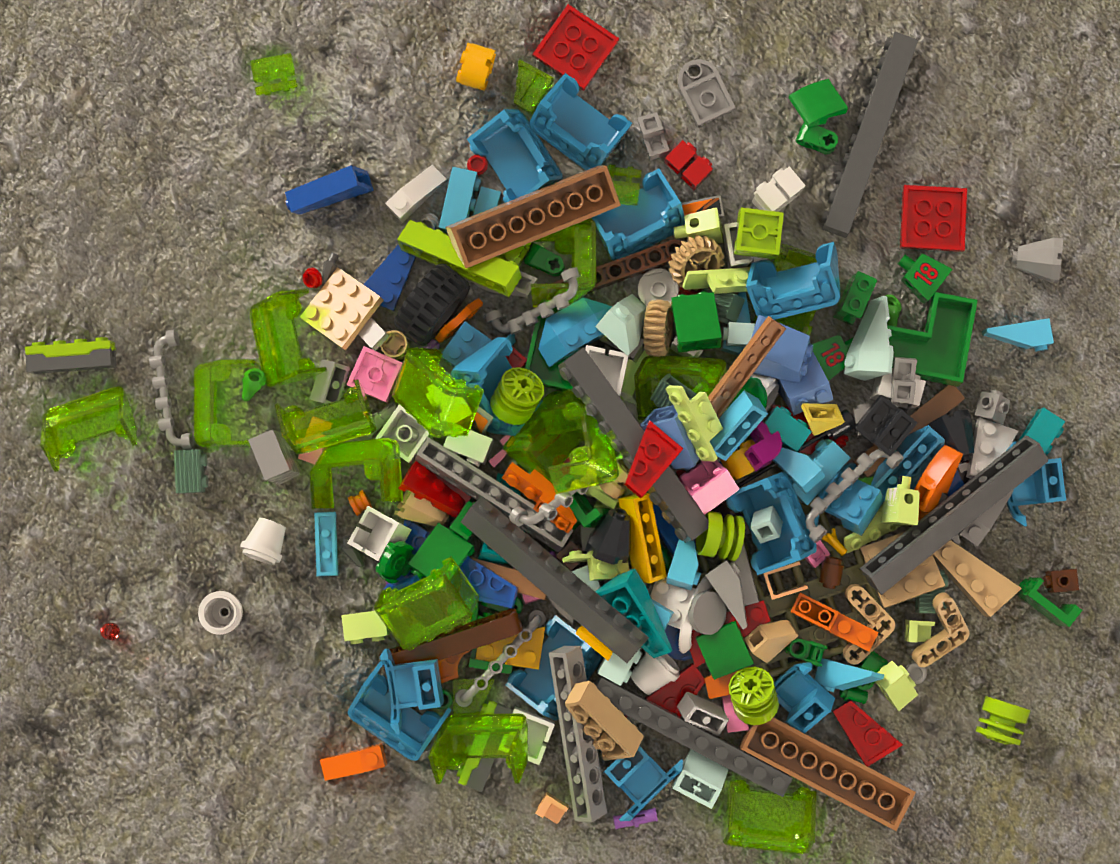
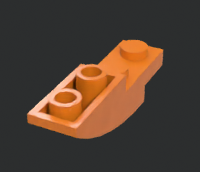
M944 445L934 456L914 489L920 493L918 521L937 507L942 493H948L963 453L948 445Z
M513 462L502 477L510 486L515 487L527 498L536 502L533 508L536 512H539L542 504H549L555 499V495L558 492L556 487L537 470L534 469L529 474ZM560 505L556 508L557 516L551 522L558 529L569 533L577 520L570 507L565 508Z
M799 593L790 611L822 630L867 652H870L879 633L802 593Z

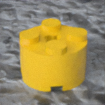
M467 43L460 59L462 67L458 71L456 82L485 91L489 82L486 79L489 78L492 72L496 50L474 43Z
M753 440L742 443L739 446L740 449H736L726 461L720 459L723 467L728 470L734 481L755 472L744 455L755 444Z

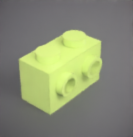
M386 609L341 615L344 641H350L351 644L363 643L365 638H372V642L385 640L384 636L390 635Z
M891 661L877 672L884 674V679L875 681L885 698L898 711L918 696L914 689L916 686L915 682L908 676V671L902 665L897 666Z

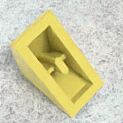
M803 403L801 405L814 436L845 422L837 404Z

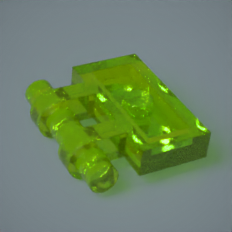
M291 53L250 61L254 82H263V86L255 87L256 95L265 94V96L272 95V92L282 90L283 92H288L290 89L298 87L296 79L288 80V76L296 75ZM281 78V82L270 84V80Z
M609 164L607 168L620 204L638 206L640 183H633V177L641 178L642 170L634 169L631 166L620 168ZM614 176H625L626 182L614 181Z

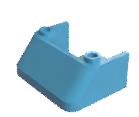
M380 661L360 688L348 709V715L354 722L412 761H417L452 710L448 708L443 716L440 717L434 711H426L423 715H420L412 708H402L401 733L396 734L390 724L391 703L390 694L387 692L389 689L388 681L384 676L378 674L383 666L382 661Z

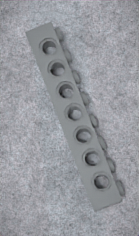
M429 437L416 454L415 461L477 501L483 496L507 518H509L511 511L518 506L528 512V516L538 513L533 509L534 504ZM546 518L537 524L518 526L558 553L573 532V529L569 533L558 529L555 524Z
M562 646L549 652L574 819L575 821L594 822L607 814L598 751L592 744L593 738L584 733V725L578 723L565 706V702L575 683L587 681L582 646Z

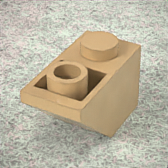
M782 620L759 625L744 640L752 654L768 663L799 635L789 620Z

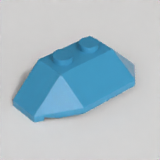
M583 297L567 308L546 318L538 349L548 367L555 365L583 347H586V345L605 336L595 326L612 306Z
M929 425L909 434L895 450V452L898 451L904 456L902 462L896 468L891 469L886 464L888 459H885L878 466L870 486L881 490L884 501L887 489L897 488L898 476L911 477L910 489L914 490L931 460L944 446L945 439Z

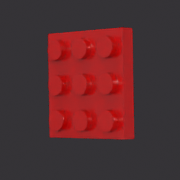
M567 4L534 51L533 57L561 76L565 73L577 81L579 88L584 91L619 42V38Z
M904 185L902 191L900 248L965 251L967 188Z

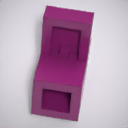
M762 421L750 433V437L755 444L744 453L756 472L767 466L780 453L782 448L780 433L777 431L771 435L768 426Z

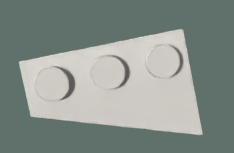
M983 418L977 419L973 436L974 454L970 456L971 460L968 464L966 477L972 479L1005 453L1017 435L1018 430Z

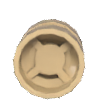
M387 331L386 333L389 337L380 346L382 352L397 361L403 360L410 352L409 341L400 331Z
M617 458L609 467L610 471H606L603 479L598 482L600 488L614 499L620 498L627 490L624 483L630 469L621 458Z

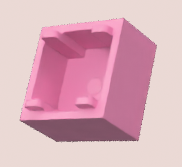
M363 346L346 385L388 404L405 365L400 361Z
M717 460L715 462L701 461L693 469L680 475L679 478L704 515L739 490L728 470Z

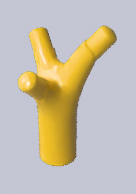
M832 528V533L824 535L822 540L829 543L843 556L848 550L839 542L836 536V529Z

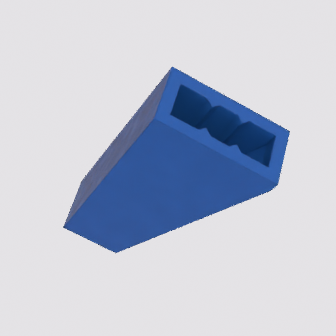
M350 165L285 192L287 198L285 202L287 208L292 213L303 214L374 191L368 171Z

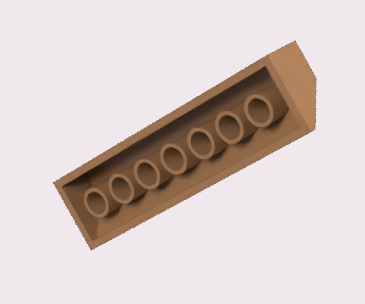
M599 165L446 226V230L465 268H469L621 205L607 166Z
M774 717L764 724L750 725L749 730L746 731L739 745L741 750L897 831L916 793Z

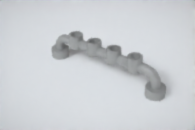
M577 267L561 273L563 281L569 282V289L565 293L554 296L550 301L539 304L537 308L524 312L522 316L509 320L504 325L500 322L503 318L500 309L491 311L484 315L487 323H492L498 332L516 334L523 331V324L526 323V326H531L538 323V316L541 315L542 318L553 315V308L557 307L558 310L570 306L568 300L575 296L578 288L577 278L580 277Z
M176 329L167 330L166 335L156 341L154 356L149 358L151 369H156L157 377L152 378L153 388L160 391V398L155 399V405L158 411L162 410L163 418L158 420V426L160 431H165L167 440L172 445L182 447L184 450H192L195 448L192 433L182 434L181 439L177 438L174 434L175 422L171 414L172 402L168 393L169 381L165 373L166 361L162 348L165 344H168L169 347L179 346L180 339Z
M598 443L593 444L589 448L588 457L595 462H599L598 464L590 465L582 477L574 478L565 491H558L555 499L549 504H542L539 512L535 515L528 516V512L519 506L515 507L510 513V521L517 526H522L523 524H537L544 518L549 521L555 519L557 516L556 508L560 505L565 508L569 507L573 502V494L578 492L583 495L588 491V482L593 479L599 482L603 479V470L609 462L606 448Z
M880 449L875 450L869 456L863 453L856 460L859 465L854 470L850 467L842 473L841 477L843 480L838 485L833 482L827 487L825 491L828 495L825 498L821 499L818 496L810 504L813 509L806 517V527L810 532L809 538L814 543L823 538L827 530L821 524L816 527L814 523L815 518L821 515L834 500L838 499L850 485L854 484L864 471H867L878 458L884 457L888 459L886 464L891 469H894L902 462L904 456L898 451L888 456Z
M533 610L528 614L527 620L529 624L522 631H527L528 637L526 639L522 638V632L517 634V637L511 644L504 646L503 653L496 660L489 663L488 669L481 676L474 679L473 685L469 690L460 689L456 692L455 701L459 706H469L479 690L487 688L490 678L502 671V665L509 658L517 655V649L523 642L531 640L533 631L545 623V615L542 611ZM509 647L513 648V653L511 655L507 654V649ZM494 663H498L499 665L497 671L492 670V665ZM480 679L484 680L482 687L477 686V682Z

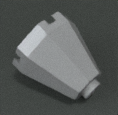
M1054 237L1018 246V251H1013L1012 264H1016V269L1047 282L1058 283L1062 262L1063 238Z

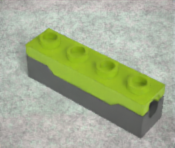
M98 337L92 342H87V339H75L74 343H66V341L59 340L53 341V345H45V342H34L32 346L25 347L26 372L42 374L117 368L115 343L108 340L107 337Z
M489 700L488 704H483L479 714L483 716L481 724L476 723L472 736L475 737L473 745L468 744L464 756L468 757L465 765H460L456 775L460 777L459 784L483 792L513 708Z

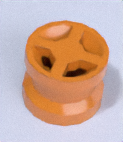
M364 490L359 491L356 496L348 497L349 503L357 516L361 515L367 506L373 508Z

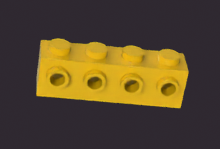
M633 493L618 498L620 508L624 509L630 516L631 549L629 556L632 569H636L644 583H653L667 578L653 504L649 498L650 494L646 493L640 499Z

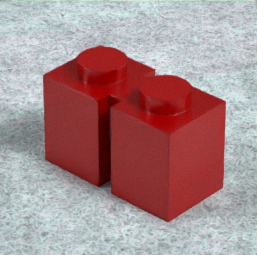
M682 140L665 157L664 163L678 175L693 160L694 162L682 173L681 179L695 191L712 173V163L703 156L701 158L696 154L697 149L690 142L686 143Z

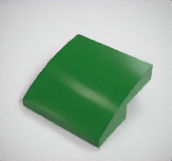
M829 79L812 83L789 95V100L807 127L826 124L829 117L846 114L848 106Z
M736 620L723 625L718 632L712 635L701 634L696 636L702 655L714 680L754 664Z

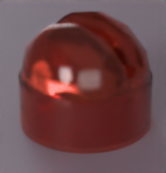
M106 623L100 629L101 636L106 640H115L120 633V629L115 623Z

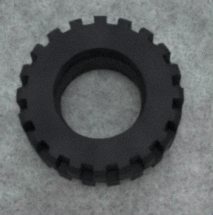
M436 265L416 285L415 289L412 290L402 304V307L397 312L398 314L395 316V328L416 345L425 346L436 337L463 303L470 290L468 281L448 265Z

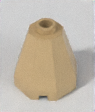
M409 490L405 491L397 505L400 511H395V516L400 519L434 527L438 523L444 525L449 514L433 507L431 502L425 498L419 500L414 497L415 493Z

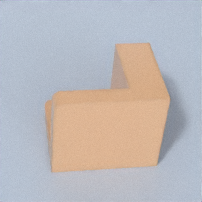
M546 792L535 814L542 818L545 816L558 824L564 813L569 809V805Z

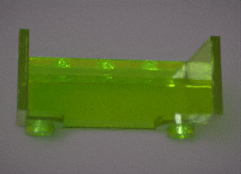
M592 218L534 241H555V250L558 253L571 255V268L577 267L580 277L577 278L578 288L575 296L568 300L570 305L596 286V223ZM569 283L531 284L533 307H538L539 304L550 301L554 296L565 293L569 289Z
M309 289L278 291L252 305L250 309V319L261 369L265 373L266 385L268 387L310 379L327 371L326 367L315 368L310 358H302L294 318L299 316L302 309L299 298L308 294Z
M253 359L216 360L199 364L195 368L194 440L197 445L204 448L251 447L248 440H232L231 429L225 424H217V382L227 380L231 376L232 368L258 367L256 361Z
M358 379L354 380L356 387L347 389V392L343 395L344 399L305 411L297 405L288 406L283 410L279 403L274 404L282 437L296 454L308 453L376 431L374 417L365 391Z
M116 386L53 407L43 414L40 446L55 472L59 471L61 458H68L74 454L76 444L114 431L118 437H128L132 446L137 445V426L124 389Z
M571 402L540 410L547 436L583 429L585 446L571 451L569 455L570 462L548 467L556 494L612 482L618 478L619 469L616 452L611 445V440L607 435L602 434L595 417L587 415L588 412H586L584 405Z
M380 438L327 445L312 467L309 475L312 509L334 508L331 468L364 464V472L368 479L373 481L380 480L382 502L403 501V491L398 489L402 482L398 442L393 438Z
M517 713L458 714L448 717L444 721L428 755L436 784L441 783L446 770L461 769L468 758H506V764L512 771L514 782L519 784L528 762V723L526 716Z

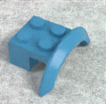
M464 321L440 356L455 367L492 340ZM510 333L506 338L513 346L516 342L515 334Z
M1016 441L1012 442L1008 449L1015 445ZM1061 458L1048 459L1046 464L1013 489L1014 491L1007 501V506L1012 517L1021 526H1027L1026 516L1021 513L1018 506L1066 501Z
M848 463L844 465L819 492L817 497L825 498L828 495L825 491L827 487L833 482L838 485L843 480L841 477L842 473L849 467L854 470L857 467L856 464ZM857 479L838 499L828 506L825 512L841 519L844 528L862 536L884 500L881 490ZM818 515L815 518L814 523L816 527L818 526V519L820 515Z
M388 648L383 650L380 659L385 668L391 703L390 724L395 733L400 734L402 728V708L418 706L419 710L442 706L444 698L438 659L395 665L391 651Z
M810 662L794 665L774 682L778 702L789 712L786 722L803 733H806L831 712L835 700L834 696L808 674L813 668Z
M640 745L634 757L616 759L604 772L635 803L619 820L631 821L642 808L682 771L683 760L681 759L666 773Z

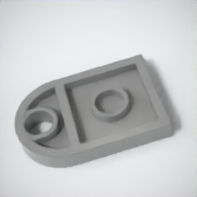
M696 59L689 61L681 68L678 75V88L697 127L735 110L736 107L713 64L706 60ZM691 67H697L700 74L694 77L689 74L688 70Z

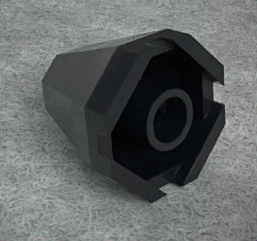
M968 409L954 411L952 416L946 414L928 423L933 430L945 439L944 445H948L963 453L959 464L970 461V456L974 454L972 419Z
M615 508L609 510L590 533L585 550L589 552L591 549L593 551L592 556L595 559L610 564H618L619 560H623L622 563H627L631 549L630 516L624 509Z

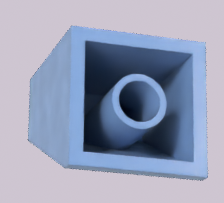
M758 315L752 337L766 320V317ZM783 325L786 330L753 374L800 383L802 375L806 376L808 369L806 360L807 357L812 355L813 345L810 344L809 335Z
M813 352L811 357H807L806 376L802 375L800 383L777 379L779 385L778 392L793 415L803 412L801 408L803 403L824 404L833 400L830 383Z
M674 405L654 409L640 424L641 428L645 431L650 420L683 448L671 463L674 469L684 468L687 470L695 467L700 458L697 456L696 450L688 438L682 422L678 418Z

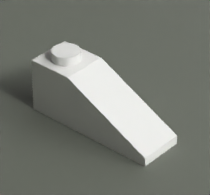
M431 165L397 191L385 204L403 223L447 179Z

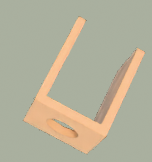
M800 561L763 573L772 600L808 589L807 584L773 594L768 579L769 574L801 565Z

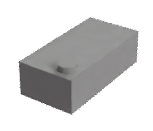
M272 429L248 440L265 481L282 484L303 475L293 451L296 447L291 437L288 438L286 435Z

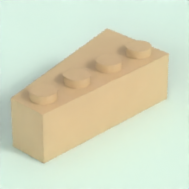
M951 540L933 553L936 564L942 570H945V574L983 616L991 617L1022 589Z
M591 681L575 683L565 702V706L574 719L584 725V733L593 738L592 744L595 749L602 751L601 757L603 760L634 757L644 737L642 733L624 716L623 712L611 703L608 697L604 696L597 689L594 683Z

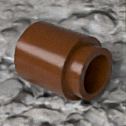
M825 556V561H822L819 582L823 583V587L835 589L836 586H840L844 567L842 564L843 559Z

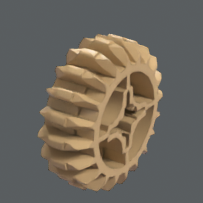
M696 235L694 239L688 237V241H681L682 245L675 247L676 253L671 254L673 260L669 261V271L672 279L683 288L682 285L688 271L721 269L720 267L725 265L722 260L725 256L721 247L714 239H709L705 235L702 237Z
M660 299L651 300L646 307L643 343L645 352L649 356H666L669 352L673 330V314L671 304L668 301Z

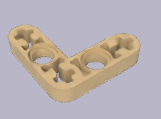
M859 584L849 585L846 588L845 597L869 622L867 627L871 629L875 627L881 635H877L870 652L863 651L851 643L845 646L843 657L853 665L862 662L895 629L893 618ZM853 590L859 591L858 594L864 599L862 603L853 597ZM868 604H874L876 608L875 612L871 615L865 613V607ZM882 620L886 621L889 625L887 628L882 627L880 623ZM851 650L856 651V658L849 653Z
M939 593L935 596L932 603L944 630L919 645L912 652V659L919 667L931 665L963 644L969 637V629L955 601L947 593ZM943 602L945 603L947 609L943 608ZM955 614L954 620L947 622V619ZM945 641L941 648H936L939 642Z

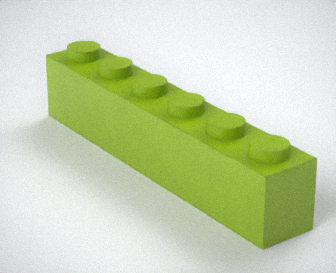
M409 220L397 238L402 251L434 265L446 264L460 276L507 297H510L522 278L519 266L511 260L505 261L499 256L465 268L454 250L449 236L439 229L433 230L422 222Z

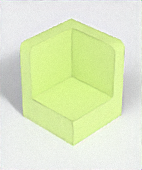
M905 620L904 641L926 642L931 638V626H935V622Z

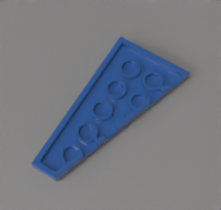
M404 520L403 525L412 529L405 542L414 548L412 554L415 555L430 532L412 521ZM468 556L447 584V590L444 592L439 589V592L514 608L519 587ZM411 570L405 577L401 575L397 580L412 577ZM422 577L421 581L425 587L434 590L428 585L429 581Z

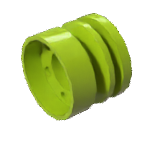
M521 367L505 371L491 397L490 406L493 413L500 420L508 424L522 425L528 422L544 395L542 380L532 371Z
M709 511L705 514L709 521L708 529L696 538L697 554L714 557L718 551L720 559L727 558L728 560L736 561L741 553L744 542V518L742 516L733 517V515L727 514L723 519L721 513Z
M747 667L737 671L732 676L728 686L737 717L745 724L761 725L770 721L777 714L779 702L774 681L769 672L758 667Z
M985 696L982 710L991 715L990 718H979L978 721L988 725L987 728L976 726L975 731L987 739L1006 745L1020 746L1022 740L1012 737L1013 732L1020 735L1024 734L1022 730L1015 726L1016 723L1027 724L1031 710Z

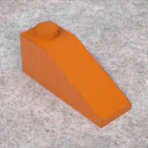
M382 743L320 759L325 781L383 768L388 764Z

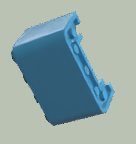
M780 472L742 487L726 499L730 510L735 513L743 511L744 520L750 528L753 543L758 548V551L753 553L751 559V566L756 571L757 576L802 560L816 552V543L809 538L810 532L806 527L805 514L791 480L785 472ZM773 506L783 521L780 537L760 544L751 529L753 514L756 511Z

